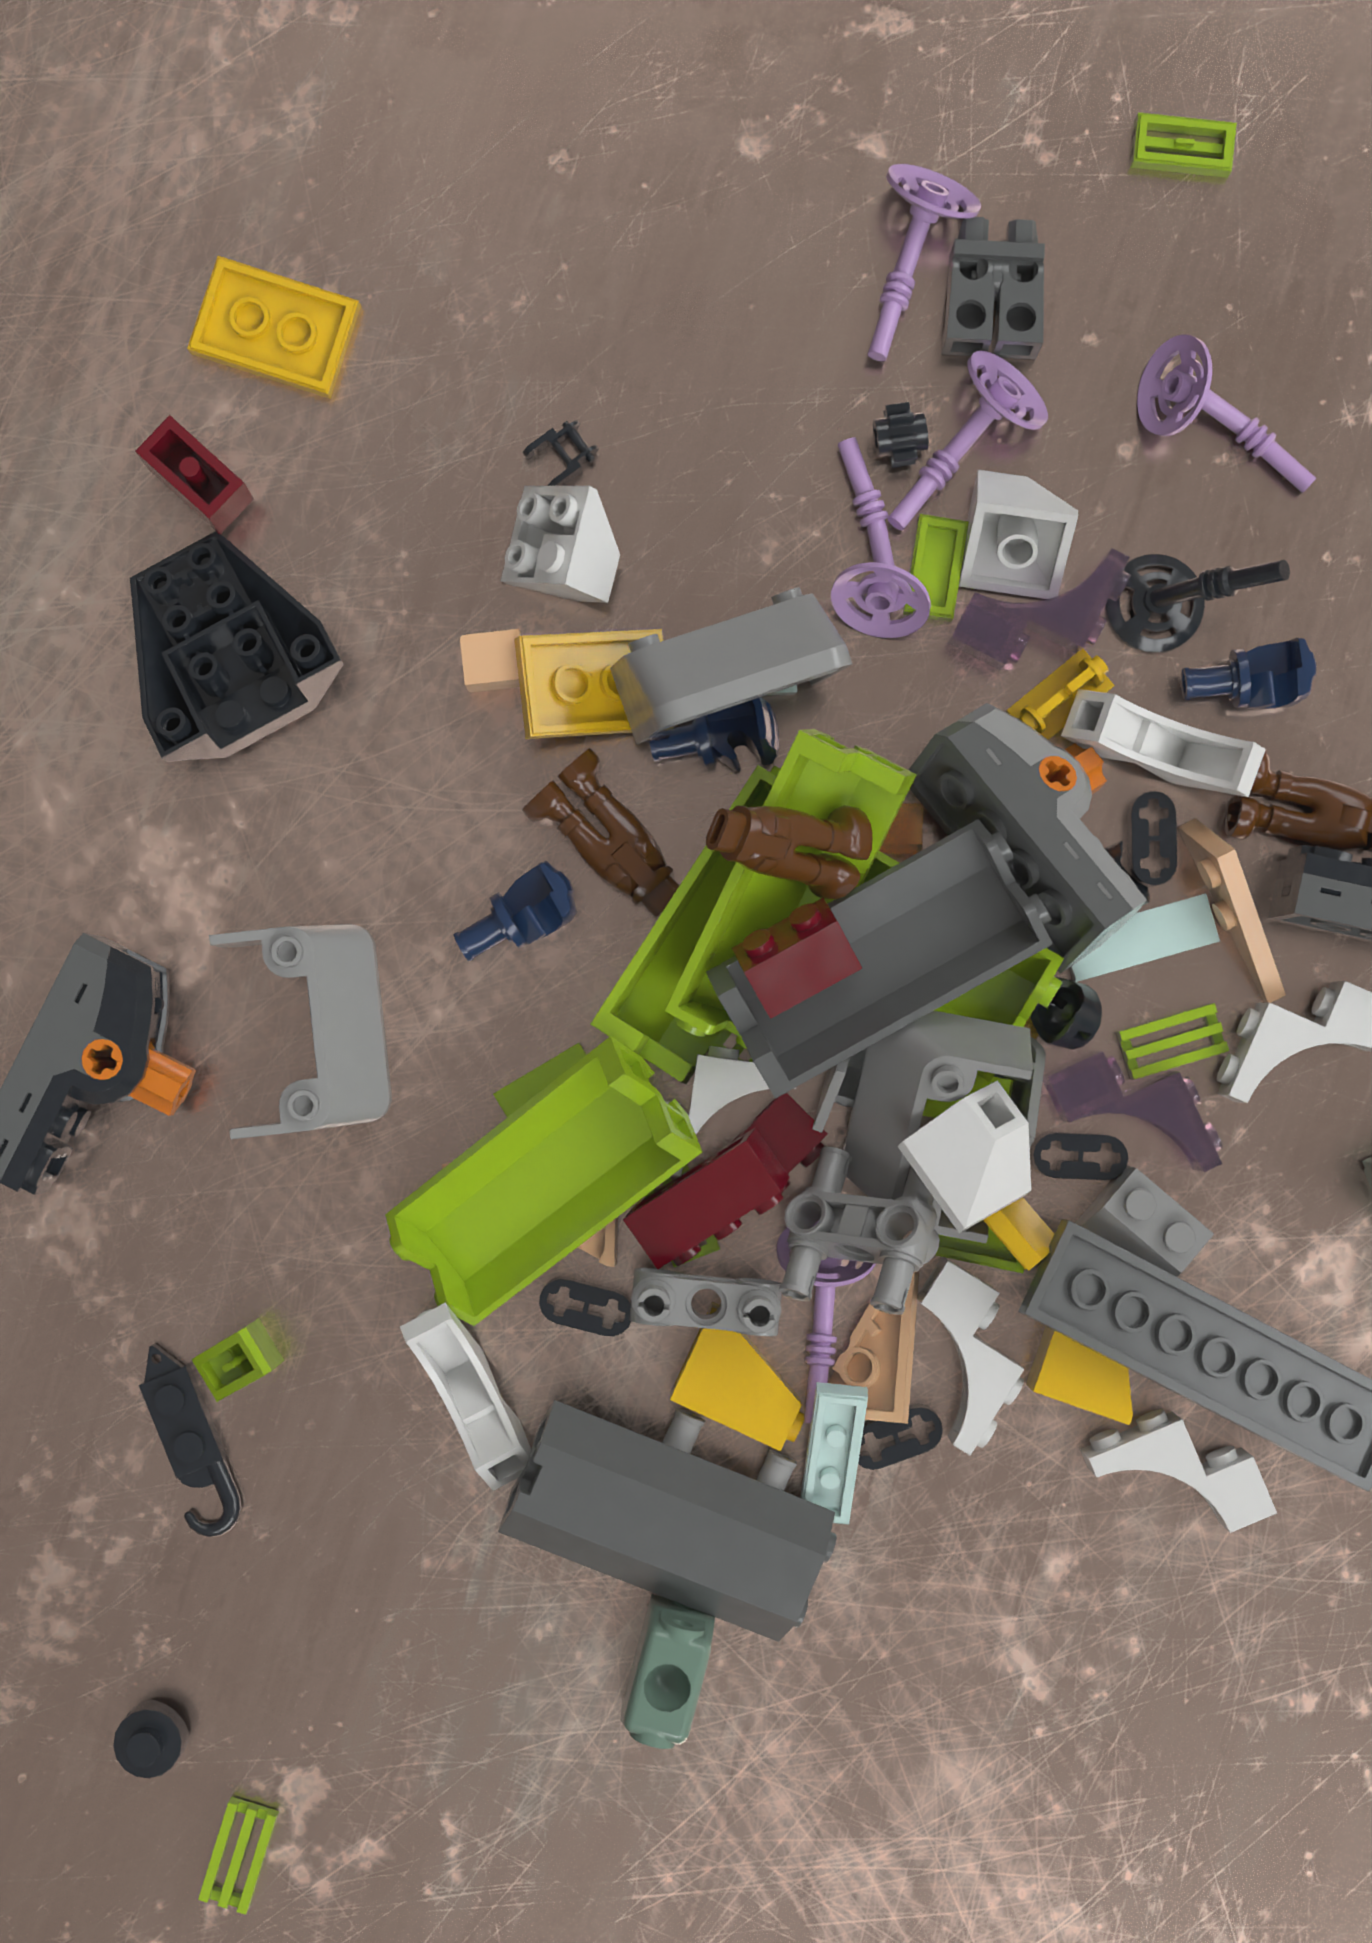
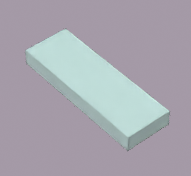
M1207 894L1136 913L1100 947L1069 968L1072 980L1076 982L1219 942L1220 939Z
M816 1382L800 1498L834 1511L833 1523L849 1525L868 1402V1388Z

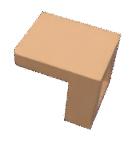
M520 629L466 634L460 637L464 683L470 693L520 687L514 642L515 638L522 636Z

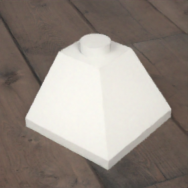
M978 470L967 521L969 523L959 587L1057 601L1078 519V510L1029 477Z

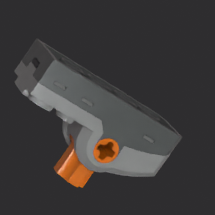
M986 703L932 737L909 769V771L917 774L910 790L947 836L977 819L980 820L991 835L997 831L1002 834L1014 857L1006 863L1016 883L1027 897L1036 893L1051 918V921L1044 925L1052 941V945L1047 948L1064 958L1057 970L1061 974L1100 947L1142 908L1147 899L1138 890L1130 876L1119 867L1104 849L1100 840L1080 820L1089 810L1092 795L1107 782L1102 771L1104 761L1092 747L1084 749L1076 743L1065 750L1057 747L1018 718Z

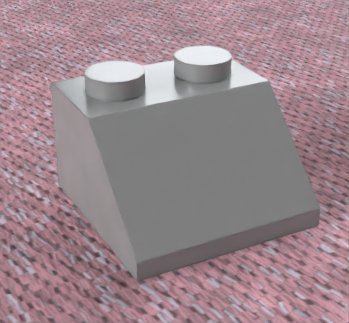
M1128 1165L1120 1176L1108 1183L1075 1223L1176 1277L1185 1270L1214 1235L1213 1232L1142 1172Z

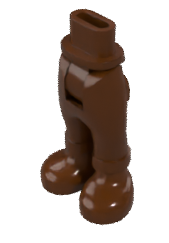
M588 748L557 777L583 800V805L605 827L609 837H604L586 819L584 813L571 804L554 780L523 807L522 811L532 821H540L546 818L558 823L559 826L556 829L570 840L582 859L606 883L630 898L633 896L632 902L635 905L641 902L654 917H657L665 909L680 886L670 875L674 870L670 866H666L667 863L658 844L639 819L612 795L613 793L605 784L602 787L600 786L596 776L600 760L598 755L591 748Z
M1266 751L1250 794L1266 795L1271 799L1306 806L1311 812L1303 813L1288 810L1272 804L1267 806L1259 803L1254 798L1240 795L1233 796L1228 802L1225 816V832L1228 837L1243 840L1249 837L1253 830L1262 829L1263 833L1274 836L1278 834L1309 845L1338 850L1364 849L1365 851L1372 852L1371 796L1348 785L1327 779L1292 775L1290 772L1278 770L1275 773L1269 769L1270 759Z
M738 805L732 810L721 808L716 812L706 836L708 849L719 851L727 861L737 862L744 868L759 874L802 882L808 885V888L815 896L824 899H840L850 893L857 886L861 877L858 868L849 860L837 855L804 853L795 849L798 846H807L830 853H840L851 859L867 860L872 851L873 841L872 827L867 815L859 808L846 805L836 808L829 814L827 819H819L802 811L777 806L746 807Z

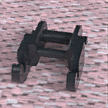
M578 420L571 423L568 421L562 424L563 429L559 432L551 428L529 444L523 451V455L529 459L534 456V451L537 449L542 451L546 447L554 448L566 463L567 469L555 477L548 486H559L561 483L566 485L582 473L581 465L587 460L591 463L596 459L594 455L599 448L597 445L589 447L577 431L580 426ZM568 437L580 452L573 459L570 458L560 444Z

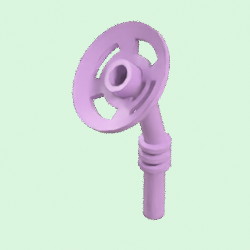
M892 165L889 167L886 175L887 181L894 190L912 204L910 213L913 216L894 271L887 274L883 293L880 296L879 301L883 306L868 351V356L876 361H886L901 311H905L908 308V300L911 299L912 290L915 286V280L912 276L930 224L936 223L939 216L953 219L973 218L978 215L981 209L979 199L966 187L947 176L915 165ZM958 205L963 208L964 212H958Z
M1185 334L1174 336L1164 342L1148 361L1138 388L1137 407L1144 427L1149 432L1159 436L1175 435L1184 430L1202 409L1237 435L1235 441L1238 443L1244 441L1245 445L1243 448L1245 450L1253 449L1252 456L1254 458L1261 456L1303 493L1315 481L1316 477L1275 441L1276 434L1274 432L1266 433L1268 427L1265 424L1260 427L1258 426L1260 420L1257 417L1250 419L1210 390L1212 360L1204 342L1194 336ZM1196 353L1199 355L1203 367L1199 361L1195 360ZM1180 354L1181 364L1170 371L1164 380H1161L1160 377L1165 367L1175 356ZM1155 398H1158L1159 407L1163 414L1167 416L1164 421L1157 414ZM1170 401L1176 403L1173 408L1170 404ZM1192 408V410L1182 419L1183 413L1187 412L1189 409Z
M976 351L968 359L967 367L969 374L981 395L979 399L980 406L943 450H936L932 455L933 458H929L926 466L920 469L919 480L888 517L889 523L896 529L904 530L934 491L942 490L945 487V482H949L952 474L958 471L960 459L994 419L1001 420L1004 417L1014 424L1032 430L1040 429L1047 422V408L1038 391L1019 370L1003 358L987 351ZM977 369L982 370L979 378L977 377ZM1026 412H1029L1030 414L1029 421L1022 419L1026 415Z
M856 437L848 438L838 443V448L856 496L852 500L853 505L859 506L856 510L857 516L863 517L859 521L861 527H867L873 562L856 564L842 571L833 583L831 602L838 616L846 624L859 632L880 638L907 636L919 630L927 621L931 608L930 596L924 585L914 575L894 565L885 521L889 515L887 511H882L885 507L884 501L878 500L882 496L880 490H874ZM874 571V573L862 578L860 582L849 581L860 573ZM853 597L859 607L873 614L872 617L857 610L848 598ZM905 604L915 609L912 614L905 618L890 620L889 613L900 610Z
M788 1227L781 1233L777 1242V1258L785 1271L791 1251L788 1248L787 1242L790 1232ZM827 1257V1259L821 1260L814 1283L816 1287L812 1333L807 1334L806 1340L810 1341L811 1344L805 1348V1351L810 1353V1356L804 1359V1362L809 1364L804 1423H811L816 1382L828 1383L829 1367L835 1363V1360L830 1358V1355L836 1352V1349L831 1347V1344L837 1341V1337L832 1335L835 1289L838 1286L849 1285L861 1280L873 1270L876 1263L863 1262L859 1269H855L857 1261L849 1260L848 1265L845 1267L842 1266V1259Z

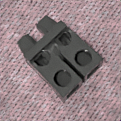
M984 217L963 218L958 238L954 240L949 256L947 303L941 355L971 356L976 351H988L992 341V353L1001 358L1036 360L1043 345L1044 335L1043 261L1045 258V244L1038 243L1036 222L1024 219L1009 221L1006 228V241H989V220ZM994 302H996V304H995V326H994V335H993V338H992V329H993V307H994Z

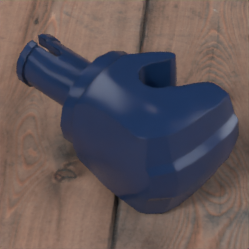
M1296 637L1285 642L1258 646L1247 652L1244 649H1233L1229 654V660H1227L1226 665L1183 668L1181 670L1184 700H1189L1197 697L1228 695L1235 708L1259 710L1292 707L1308 698L1311 694L1312 682L1317 676V662L1314 653L1309 650L1304 638Z
M762 697L696 718L689 725L664 729L651 737L650 740L652 741H649L654 762L698 753L699 758L703 757L706 767L716 765L718 759L736 772L741 771L738 757L734 751L736 747L740 745L747 746L757 755L762 765L773 764L775 758L778 757L780 747L776 715L771 705Z
M548 861L538 863L537 866L518 878L504 896L499 892L489 898L493 906L490 908L491 914L466 929L453 934L465 958L468 961H472L474 957L506 939L510 943L513 941L520 949L527 944L529 945L548 936L571 922L577 914L573 898L575 891L571 881L563 872L555 869Z

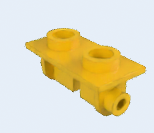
M1082 648L1008 708L1006 712L1018 718L1049 740L1065 727L1078 689L1107 693L1115 685L1105 675L1109 671L1106 663L1098 655L1091 658L1085 649Z

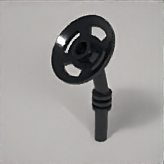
M1162 554L1139 556L1123 565L1110 581L1105 597L1106 616L1117 637L1131 648L1146 653L1171 651L1187 642L1197 631L1204 615L1205 600L1210 601L1235 596L1239 589L1288 580L1290 577V566L1286 560L1234 569L1229 565L1222 568L1204 570L1197 577L1186 564L1174 557ZM1150 566H1161L1172 570L1171 574L1150 572L1143 576L1137 571ZM1151 580H1162L1167 583L1166 585L1155 584L1152 587H1149L1146 582ZM1123 586L1134 590L1132 608L1135 616L1128 621L1124 620L1120 609V594ZM1193 600L1191 616L1188 618L1180 613L1182 603ZM1165 614L1168 618V621L1163 623L1148 621L1149 618L1158 619ZM1172 627L1176 633L1161 639L1140 635L1143 629L1161 632Z

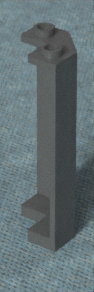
M977 819L854 888L845 897L829 902V908L837 919L863 969L771 1019L744 974L736 956L706 971L717 997L738 1030L754 1064L775 1099L1052 945V941L1044 927L1045 924L1051 921V918L1038 895L1035 893L1027 897L1016 883L1006 863L1014 857L999 831L991 835L980 820Z
M556 1400L553 1401L539 1424L527 1465L511 1489L498 1530L501 1534L777 1642L793 1627L798 1628L802 1624L807 1612L810 1592L823 1562L826 1563L830 1559L837 1540L836 1533L831 1532L835 1512Z

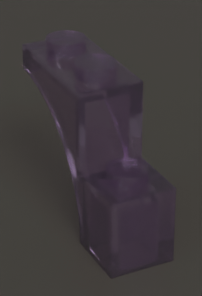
M1111 548L1088 579L1062 595L1039 602H1005L975 592L956 625L948 644L999 670L1006 665L1008 659L1017 663L1030 639L1029 635L1023 633L1024 628L1074 653L1082 649L1085 643L1093 646L1107 622V619L1100 616L1108 598L1117 601L1130 578V574L1123 571L1130 557Z
M1092 1051L1043 1074V1083L1061 1121L1070 1123L1077 1119L1097 1114H1126L1141 1119L1166 1134L1180 1148L1193 1170L1206 1172L1222 1164L1217 1151L1222 1149L1221 1140L1210 1122L1203 1123L1196 1108V1105L1201 1104V1099L1194 1083L1188 1076L1182 1078L1178 1071H1167L1122 1092L1120 1085L1125 1083L1123 1073L1113 1056L1106 1058L1103 1051Z

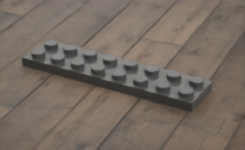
M1061 1219L1049 1245L1050 1253L1043 1258L1018 1310L1019 1313L1359 1489L1370 1492L1372 1488V1379L1074 1222Z

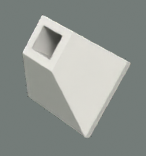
M524 486L522 498L517 507V518L510 546L505 554V565L501 582L573 601L608 603L620 552L597 489L591 486Z
M998 1080L964 1097L897 1146L959 1233L1026 1196L1031 1191L1029 1123Z

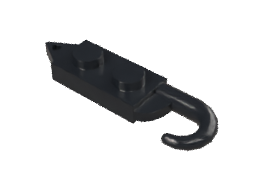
M152 1344L148 1352L145 1380L139 1385V1388L175 1477L182 1484L191 1488H203L214 1485L223 1506V1513L215 1522L204 1523L198 1520L191 1511H187L184 1514V1519L189 1527L199 1535L207 1537L221 1536L234 1527L239 1520L242 1509L240 1493L225 1458L227 1454L190 1363L182 1365L158 1345ZM155 1354L160 1355V1357H161V1361H160V1362L155 1361V1359H154V1355H155Z

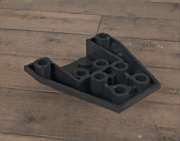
M216 531L130 577L142 718L161 758L165 762L227 758L315 710L344 665L321 621L229 540Z

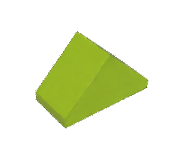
M259 1318L191 1359L216 1402L265 1376L285 1361Z

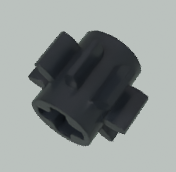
M909 401L885 405L886 410L883 411L884 418L873 419V437L877 457H890L892 468L916 464L915 459H918L917 452L928 450L929 446L924 412H911Z

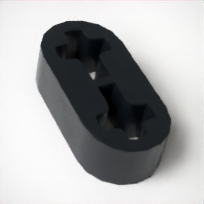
M1157 791L1145 792L1132 800L1127 811L1129 874L1147 887L1166 883L1173 877L1177 868V820L1175 805L1169 796ZM1149 801L1153 802L1155 810H1163L1164 815L1163 819L1155 821L1154 836H1149L1148 819L1140 818L1139 811L1147 808ZM1150 843H1154L1156 859L1164 860L1165 864L1163 869L1156 871L1155 878L1150 877L1149 869L1141 868L1140 860L1149 857Z
M1044 1133L1035 1139L1030 1149V1160L1035 1170L1042 1175L1052 1178L1115 1179L1126 1169L1129 1159L1123 1142L1116 1137L1104 1134ZM1051 1141H1057L1059 1149L1074 1151V1160L1057 1161L1056 1169H1050V1162L1041 1159L1042 1150L1050 1149ZM1101 1143H1107L1108 1151L1116 1153L1115 1162L1107 1163L1106 1171H1100L1099 1163L1083 1161L1084 1152H1099L1101 1150Z
M557 1277L551 1279L544 1286L540 1294L539 1306L542 1314L549 1321L559 1325L602 1336L614 1337L622 1334L629 1328L631 1323L629 1320L631 1300L625 1293L614 1288L571 1277ZM561 1287H567L570 1289L569 1297L585 1302L584 1307L581 1309L567 1306L564 1313H558L555 1311V1303L548 1300L549 1293L557 1294ZM609 1299H614L618 1301V1310L624 1312L625 1317L624 1319H615L613 1326H607L603 1324L604 1316L600 1313L589 1311V1305L605 1307Z
M920 1403L909 1405L908 1424L866 1420L864 1422L861 1446L865 1444L864 1435L873 1432L876 1439L892 1435L894 1440L881 1444L879 1446L880 1455L871 1458L868 1451H861L858 1464L870 1470L881 1469L930 1451L941 1440L943 1433L941 1420L933 1409ZM920 1415L924 1422L932 1421L933 1426L926 1429L927 1438L924 1440H918L915 1434H908L900 1438L898 1436L899 1432L912 1427L911 1418Z

